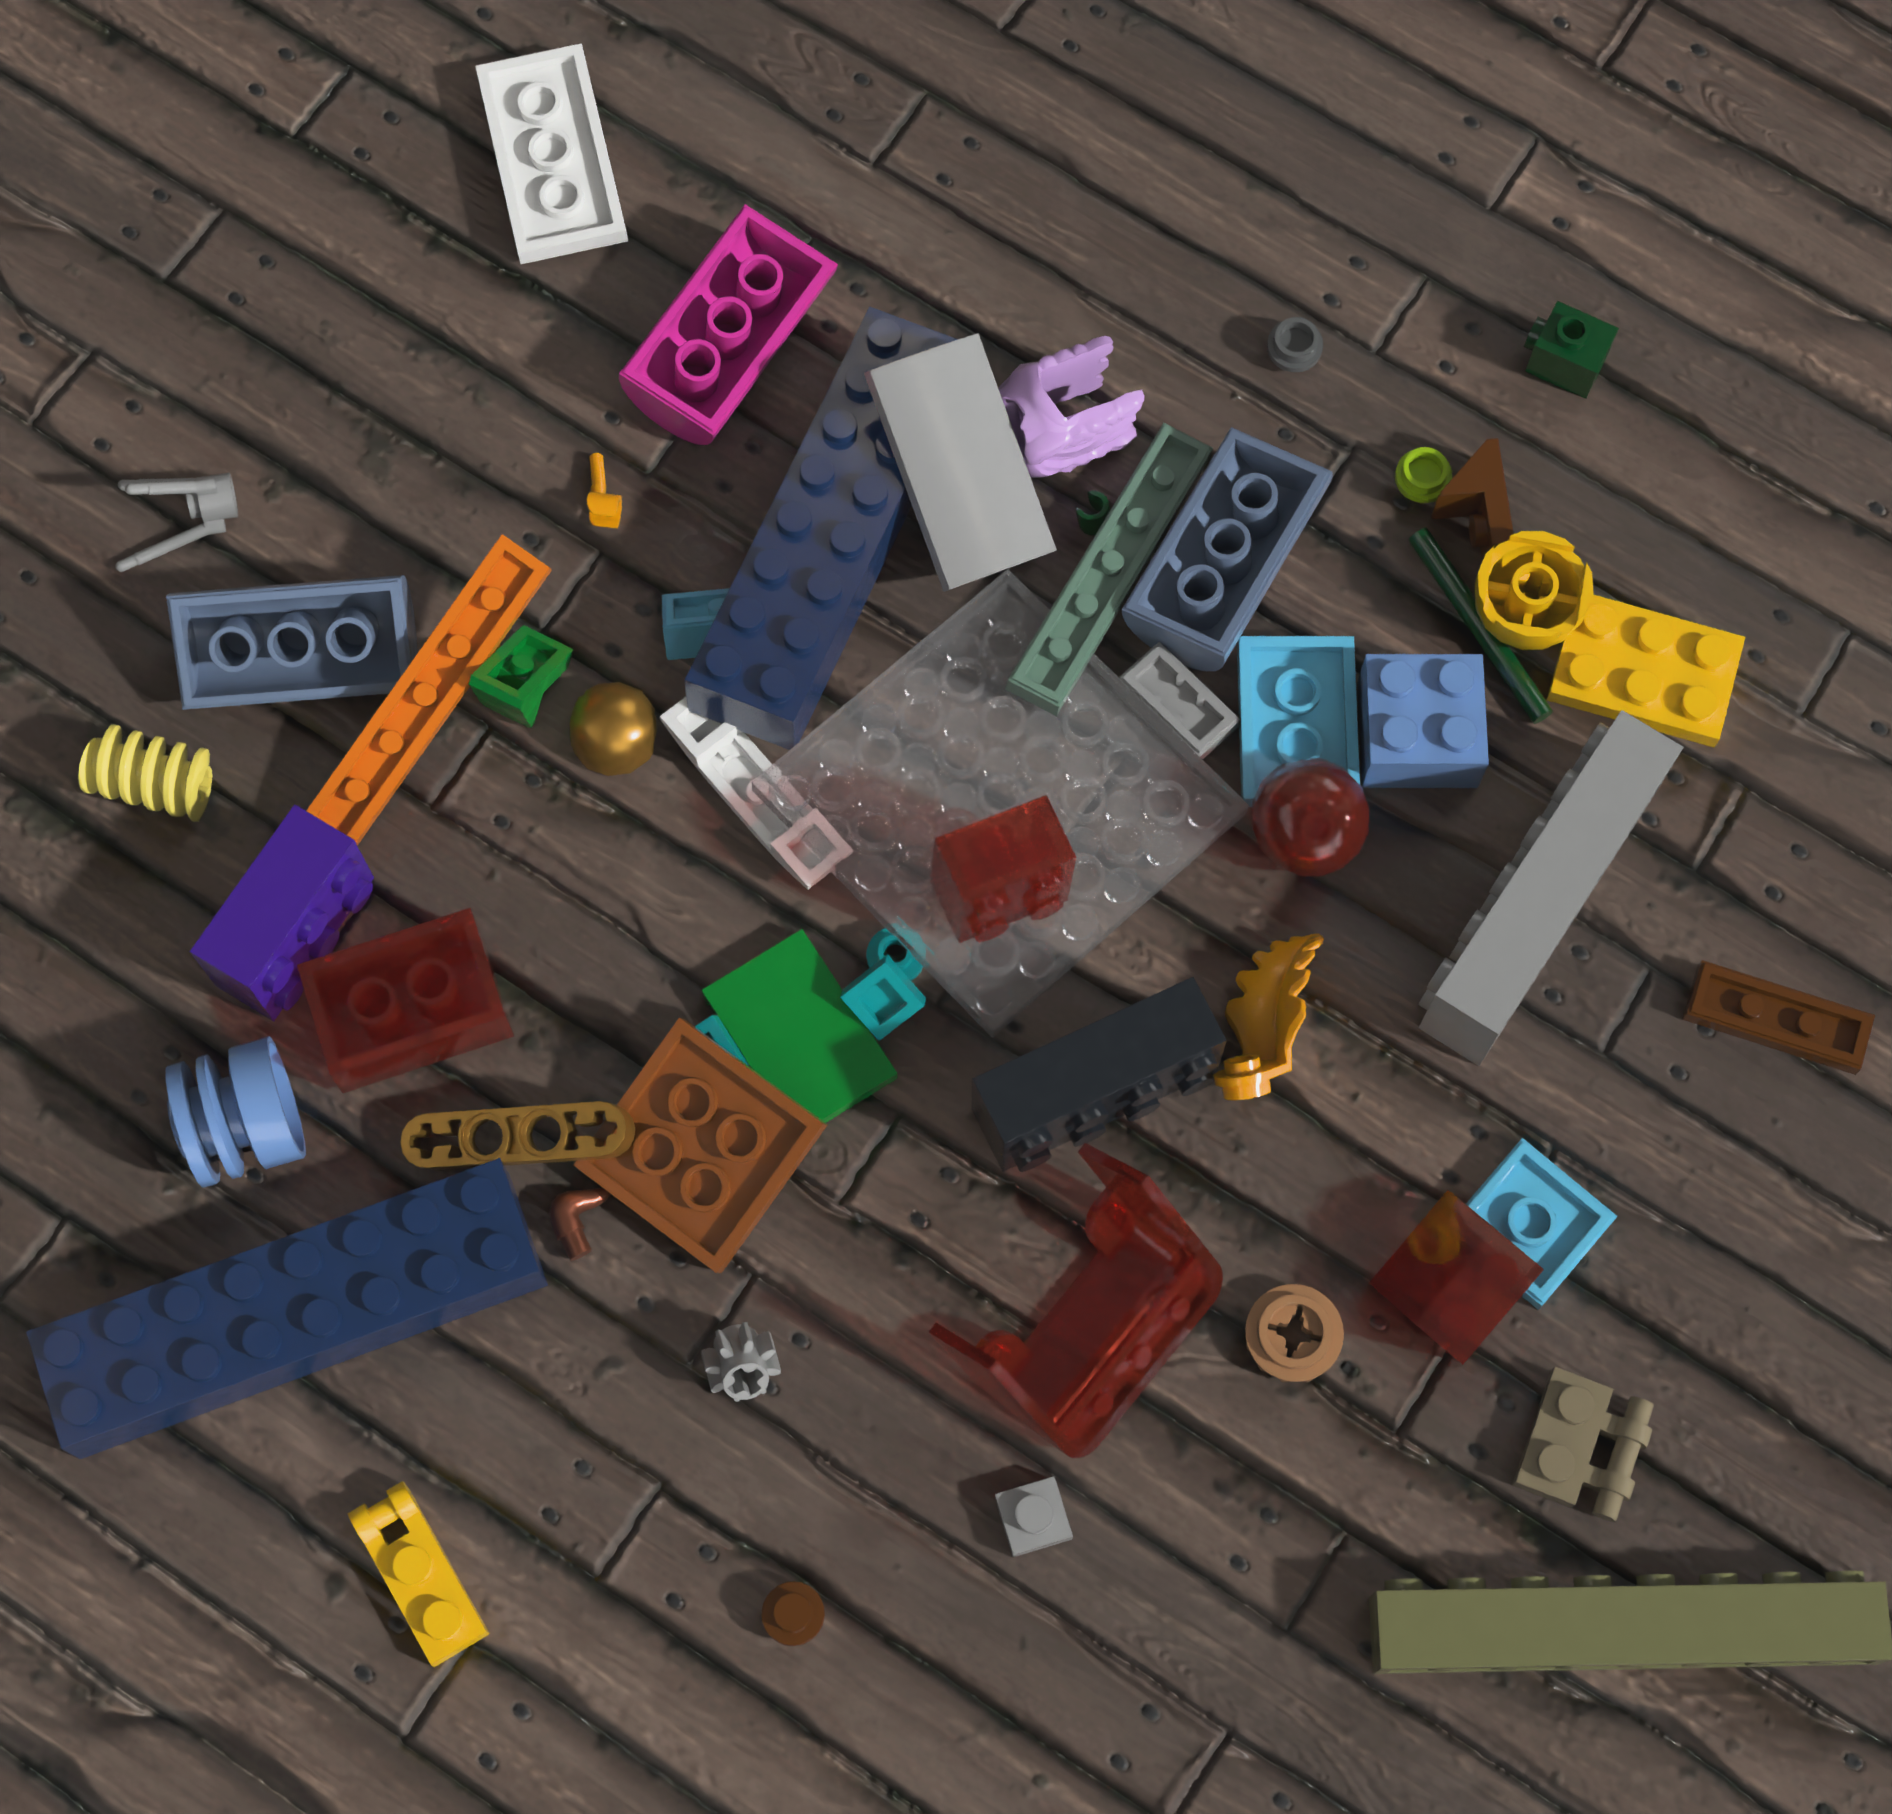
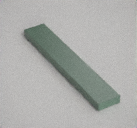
M1166 423L1162 424L1007 680L1005 690L1055 716L1058 715L1209 461L1213 447Z

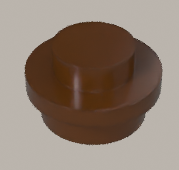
M791 1581L776 1586L767 1595L762 1606L764 1628L772 1639L785 1646H801L813 1640L822 1629L825 1619V1609L821 1597L812 1587L801 1582Z

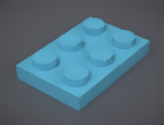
M1241 636L1237 642L1239 719H1241L1239 724L1241 807H1358L1361 795L1354 636Z

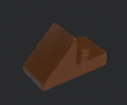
M1498 438L1487 439L1445 486L1437 497L1431 515L1432 519L1470 516L1469 536L1473 548L1480 547L1482 561L1485 554L1493 546L1495 548L1498 544L1508 541L1509 536L1514 534Z

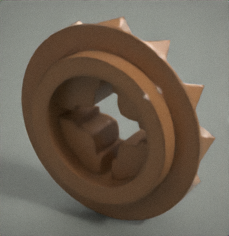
M1300 1284L1281 1285L1264 1293L1252 1306L1245 1323L1246 1349L1251 1353L1261 1371L1278 1378L1282 1383L1309 1382L1328 1371L1337 1360L1344 1339L1343 1323L1334 1304L1318 1290ZM1296 1310H1300L1301 1331L1310 1334V1338L1320 1340V1342L1311 1340L1310 1343L1300 1342L1296 1351H1293L1291 1358L1286 1357L1288 1350L1285 1348L1286 1339L1281 1335H1277V1331L1270 1330L1268 1327L1273 1329L1287 1327L1291 1319L1294 1318Z

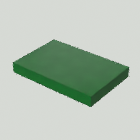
M803 929L701 990L704 999L714 1014L720 1018L749 1064V1067L825 1123L898 1079L897 1071L869 1029L840 998L842 988Z

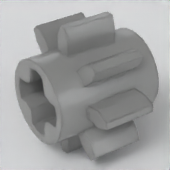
M748 1322L731 1325L723 1330L718 1329L715 1331L714 1348L701 1350L711 1391L716 1393L724 1389L736 1402L765 1394L767 1392L769 1376L781 1374L771 1333L766 1331L758 1335L753 1328L748 1326Z

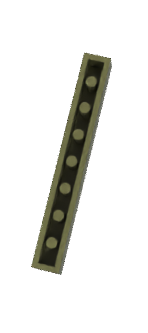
M1864 1571L1825 1573L1826 1583H1802L1800 1572L1762 1574L1763 1584H1739L1738 1574L1736 1573L1699 1575L1700 1585H1675V1575L1673 1574L1636 1576L1637 1586H1612V1576L1587 1575L1574 1577V1587L1549 1588V1578L1544 1576L1511 1578V1588L1486 1589V1579L1478 1577L1448 1579V1589L1423 1590L1422 1579L1385 1580V1591H1376L1369 1597L1373 1674L1878 1665L1892 1660V1637L1886 1581L1865 1582Z

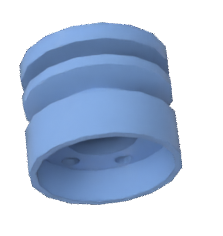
M270 1036L231 1047L228 1050L230 1076L222 1078L216 1064L208 1054L196 1058L197 1082L189 1066L184 1061L166 1067L167 1109L173 1135L182 1156L186 1158L197 1183L202 1188L218 1184L220 1181L219 1158L227 1174L232 1179L241 1177L244 1174L243 1147L251 1146L255 1157L264 1169L303 1159L306 1155L302 1123L294 1093L280 1053Z

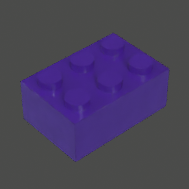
M293 805L190 950L192 956L216 987L272 1021H275L282 1009L289 1010L296 1004L305 988V976L317 960L322 962L331 954L338 942V929L350 912L355 914L360 911L371 895L373 889L371 882L374 876L355 840L299 806Z

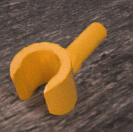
M593 453L589 456L592 483L591 492L587 496V507L590 511L589 521L593 526L618 528L622 512L621 495L606 494L603 455Z

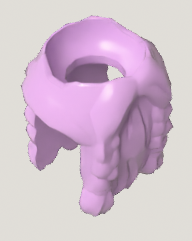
M1109 336L1093 338L1083 345L1076 344L1072 348L1059 350L1053 355L1044 356L1038 362L1020 364L998 388L1031 478H1043L1059 472H1071L1077 466L1086 465L1091 460L1101 458L1110 451L1124 449L1137 436L1136 428L1132 422L1136 420V413L1141 409L1142 402H1144L1142 390L1125 393L1110 402L1091 407L1068 417H1064L1055 405L1058 402L1092 392L1103 385L1104 378L1101 372L1109 366V360L1106 356L1114 348L1112 345L1113 341Z

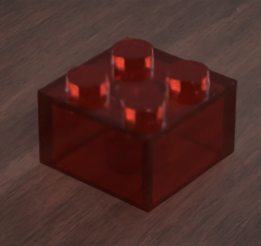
M1045 795L935 838L930 882L958 943L974 937L977 942H984L1004 933L1009 928L1008 924L1027 916H1030L1031 920H1040L1058 912L1064 906L1063 902L1068 901L1077 858L1048 796Z

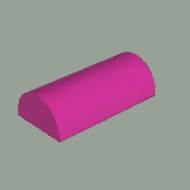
M744 204L620 371L619 382L622 389L647 417L668 432L694 444H710L834 275L838 264Z

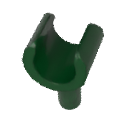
M1093 490L1088 492L1089 503L1099 513L1089 515L1084 513L1082 509L1075 508L1080 529L1089 535H1096L1110 512L1107 497L1102 492Z

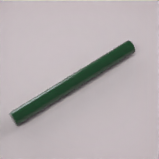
M1422 528L1415 532L1409 538V543L1533 724L1546 719L1552 714V708L1510 647L1500 642L1485 629L1476 611L1475 596L1428 528Z

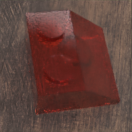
M1447 1190L1369 1283L1463 1365L1544 1269L1452 1192Z

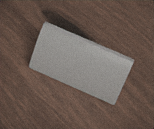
M979 333L919 352L864 373L943 592L1057 551Z

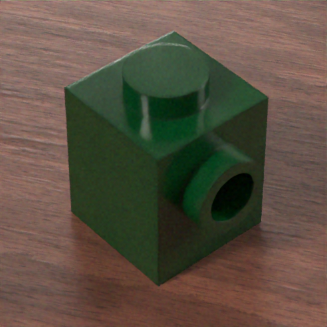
M1557 301L1548 320L1538 316L1530 330L1524 348L1531 350L1532 354L1525 372L1586 399L1610 352L1619 328Z

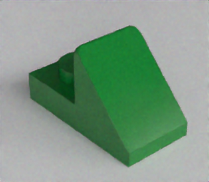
M522 625L471 675L469 686L482 705L528 728H532L535 724L543 693L569 667L574 649Z

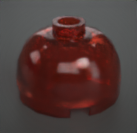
M1323 758L1298 760L1278 766L1261 782L1252 801V828L1261 851L1277 867L1298 876H1325L1343 869L1360 853L1369 832L1370 808L1362 787L1344 767Z

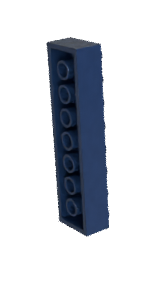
M869 306L685 678L688 711L721 724L724 722L735 726L739 731L795 752L912 506L864 373L958 339Z
M501 1158L29 1330L26 1333L60 1447L78 1459H83L546 1287L548 1283L510 1174Z

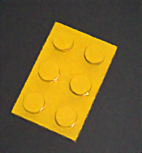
M1593 595L1582 623L1561 644L1546 700L1614 720L1620 711L1623 710L1660 733L1715 748L1720 740L1745 637Z

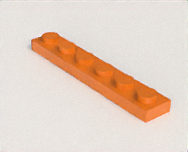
M502 534L306 811L354 839L358 846L469 689L471 675L495 652L552 569Z

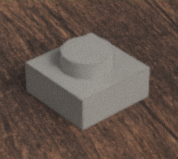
M1055 1476L995 1494V1501L1012 1557L1073 1539Z

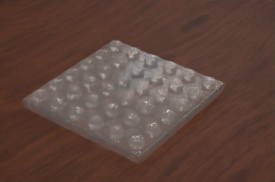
M1009 569L1004 571L752 781V791L788 828L791 827L799 835L800 841L820 861L823 860L830 867V871L992 1038L1245 816L1249 807L1209 765L1095 654L1091 657L1057 716L1005 690L1007 680L1050 611Z

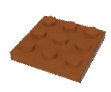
M678 1018L617 1104L627 1110L634 1121L635 1135L629 1149L622 1155L614 1158L576 1161L573 1166L715 1273H722L825 1130L827 1124L687 1020ZM605 1120L594 1137L602 1139L604 1146H606L607 1136L617 1133V1124Z

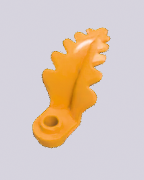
M1315 933L1302 937L1292 936L1288 940L1289 942L1273 941L1269 945L1271 952L1257 951L1253 954L1252 960L1259 967L1258 970H1242L1237 973L1236 983L1244 992V996L1229 1000L1225 1009V1017L1242 1047V1056L1226 1059L1224 1061L1225 1069L1214 1074L1215 1085L1222 1087L1225 1100H1245L1266 1095L1271 1092L1269 1079L1292 1070L1291 1047L1306 1017L1305 1001L1297 997V995L1309 980L1310 970L1304 968L1314 958L1315 949L1323 944L1324 937L1321 934Z

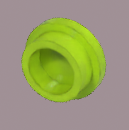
M1420 447L1404 454L1399 460L1395 471V482L1399 491L1406 498L1418 503L1436 501L1440 492L1452 480V469L1449 462L1441 452L1430 447Z

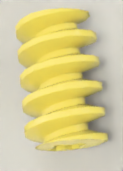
M115 724L108 727L103 738H93L89 741L79 764L78 780L83 793L92 794L99 791L106 799H117L121 796V799L129 805H139L143 802V805L151 811H161L165 808L170 816L183 817L187 813L193 822L200 820L207 807L212 787L213 774L209 766L210 753L207 748H199L192 761H187L188 747L186 743L177 742L168 756L165 755L166 741L164 737L155 736L150 742L148 749L145 750L143 749L144 735L142 731L133 730L125 744H123L122 729L119 725Z

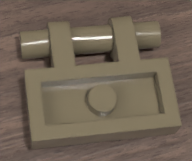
M1554 1367L1550 1371L1512 1486L1569 1508L1576 1505L1581 1487L1598 1492L1592 1514L1603 1520L1616 1522L1622 1502L1630 1501L1635 1486V1481L1630 1477L1639 1450L1647 1448L1652 1434V1429L1647 1425L1654 1404L1648 1400L1631 1396L1624 1417H1618L1606 1412L1614 1390L1613 1388ZM1599 1434L1616 1441L1607 1469H1600L1589 1464Z

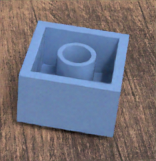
M1366 654L1358 678L1362 788H1478L1489 764L1483 654Z

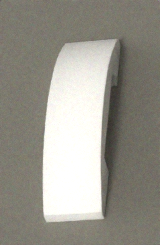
M686 696L660 716L661 722L706 781L767 851L806 889L809 890L853 855V849L818 809L814 808L812 810L744 732L737 730L735 726L724 722L721 724L688 711Z

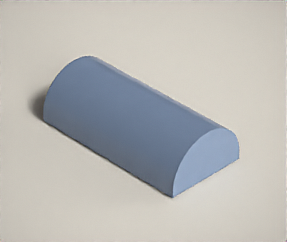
M1231 427L1123 606L1122 616L1127 626L1140 640L1151 648L1160 642L1186 667L1200 671H1217L1221 669L1330 485L1333 472Z
M404 575L169 593L166 596L182 710L389 694L418 653L412 598L407 579Z

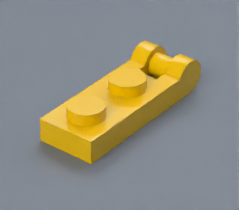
M401 1481L386 1490L388 1497L369 1508L364 1503L347 1514L430 1665L436 1667L490 1633L405 1482ZM401 1518L409 1533L389 1544L381 1529Z

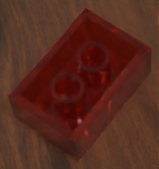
M471 908L297 964L329 1074L342 1093L515 1036L481 929Z

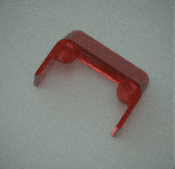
M1087 1143L1080 1148L1078 1153L1106 1186L1090 1207L1085 1222L1086 1235L1098 1250V1253L1023 1343L1019 1337L1007 1330H995L985 1335L974 1346L938 1323H935L928 1331L979 1387L1050 1445L1071 1458L1085 1457L1101 1444L1216 1301L1223 1283V1272L1220 1264L1147 1174Z

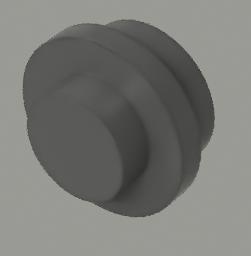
M1291 317L1278 323L1271 330L1267 341V352L1271 361L1280 369L1288 372H1303L1312 368L1319 361L1323 350L1321 333L1311 321L1302 317Z

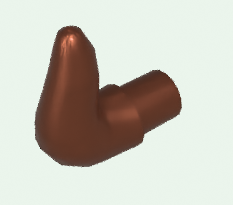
M604 1188L566 1191L558 1194L551 1203L549 1211L550 1221L558 1241L561 1240L570 1261L579 1259L592 1251L583 1232L585 1227L579 1218V1214L601 1205L608 1199L611 1193Z

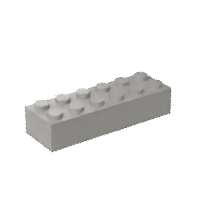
M1623 710L1620 711L1610 728L1601 722L1597 725L1583 747L1582 754L1574 767L1567 771L1551 797L1552 800L1542 816L1539 815L1522 840L1521 847L1512 862L1506 864L1490 889V894L1480 911L1476 910L1458 938L1459 942L1449 956L1456 963L1445 958L1430 980L1427 990L1418 1004L1427 1010L1418 1027L1419 1029L1480 1066L1659 789L1684 748L1683 746Z

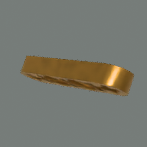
M601 1101L426 1113L415 1116L406 1124L402 1131L400 1143L402 1153L410 1163L417 1167L434 1170L474 1168L501 1158L504 1165L610 1159L622 1155L629 1149L634 1140L635 1125L633 1118L627 1110L619 1105ZM577 1114L576 1119H575V1122H574V1120H573V1115ZM603 1114H605L607 1121L617 1124V1133L607 1136L606 1146H604L602 1139L592 1136H577L576 1125L583 1127L601 1125ZM552 1117L560 1126V1139L551 1150L541 1151L533 1142V1128L542 1118ZM494 1121L502 1129V1144L493 1154L484 1155L476 1147L475 1135L482 1124ZM432 1127L433 1133L445 1136H458L459 1147L453 1145L436 1146L433 1148L431 1155L430 1151L421 1149L420 1141L421 1138L430 1136ZM577 1143L578 1149L574 1150L575 1144Z

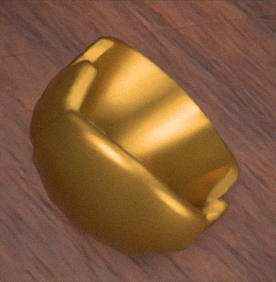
M621 682L602 683L587 689L584 695L578 697L569 723L570 738L574 754L587 769L606 776L629 774L651 758L654 752L657 721L655 708L642 690Z

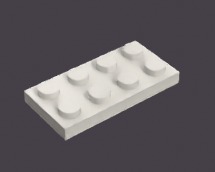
M582 43L476 65L520 264L628 242Z

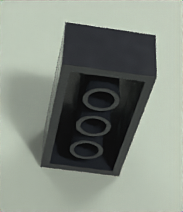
M1191 977L972 1078V1111L1002 1172L1017 1166L1020 1172L1028 1171L1049 1160L1052 1157L1051 1149L1069 1141H1072L1073 1145L1077 1147L1100 1137L1106 1132L1104 1125L1124 1115L1128 1121L1140 1119L1159 1108L1160 1103L1158 1100L1179 1090L1182 1096H1188L1204 1089L1214 1081L1212 1074L1218 1071L1227 1040L1194 977Z

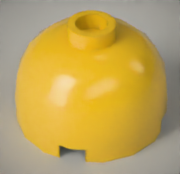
M1520 531L1510 535L1508 541L1498 544L1495 548L1493 546L1485 554L1475 580L1476 611L1485 629L1500 642L1521 650H1543L1563 642L1582 623L1594 594L1593 576L1588 563L1586 562L1584 566L1581 558L1573 552L1575 547L1566 539L1545 531Z

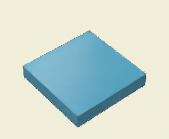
M1522 1138L1443 1231L1539 1310L1616 1219L1617 1215Z

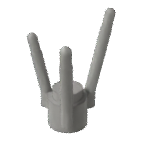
M230 472L196 478L120 480L118 488L126 491L129 495L186 494L191 519L202 517L204 523L118 561L115 565L116 570L124 572L204 536L226 532L224 519L238 517L237 501Z

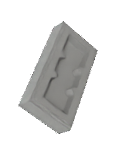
M1160 642L1153 646L1118 678L1117 686L1197 764L1239 727L1241 719Z

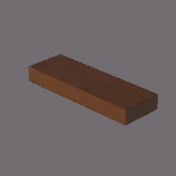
M1702 960L1697 966L1682 1020L1856 1075L1862 1068L1875 1015Z

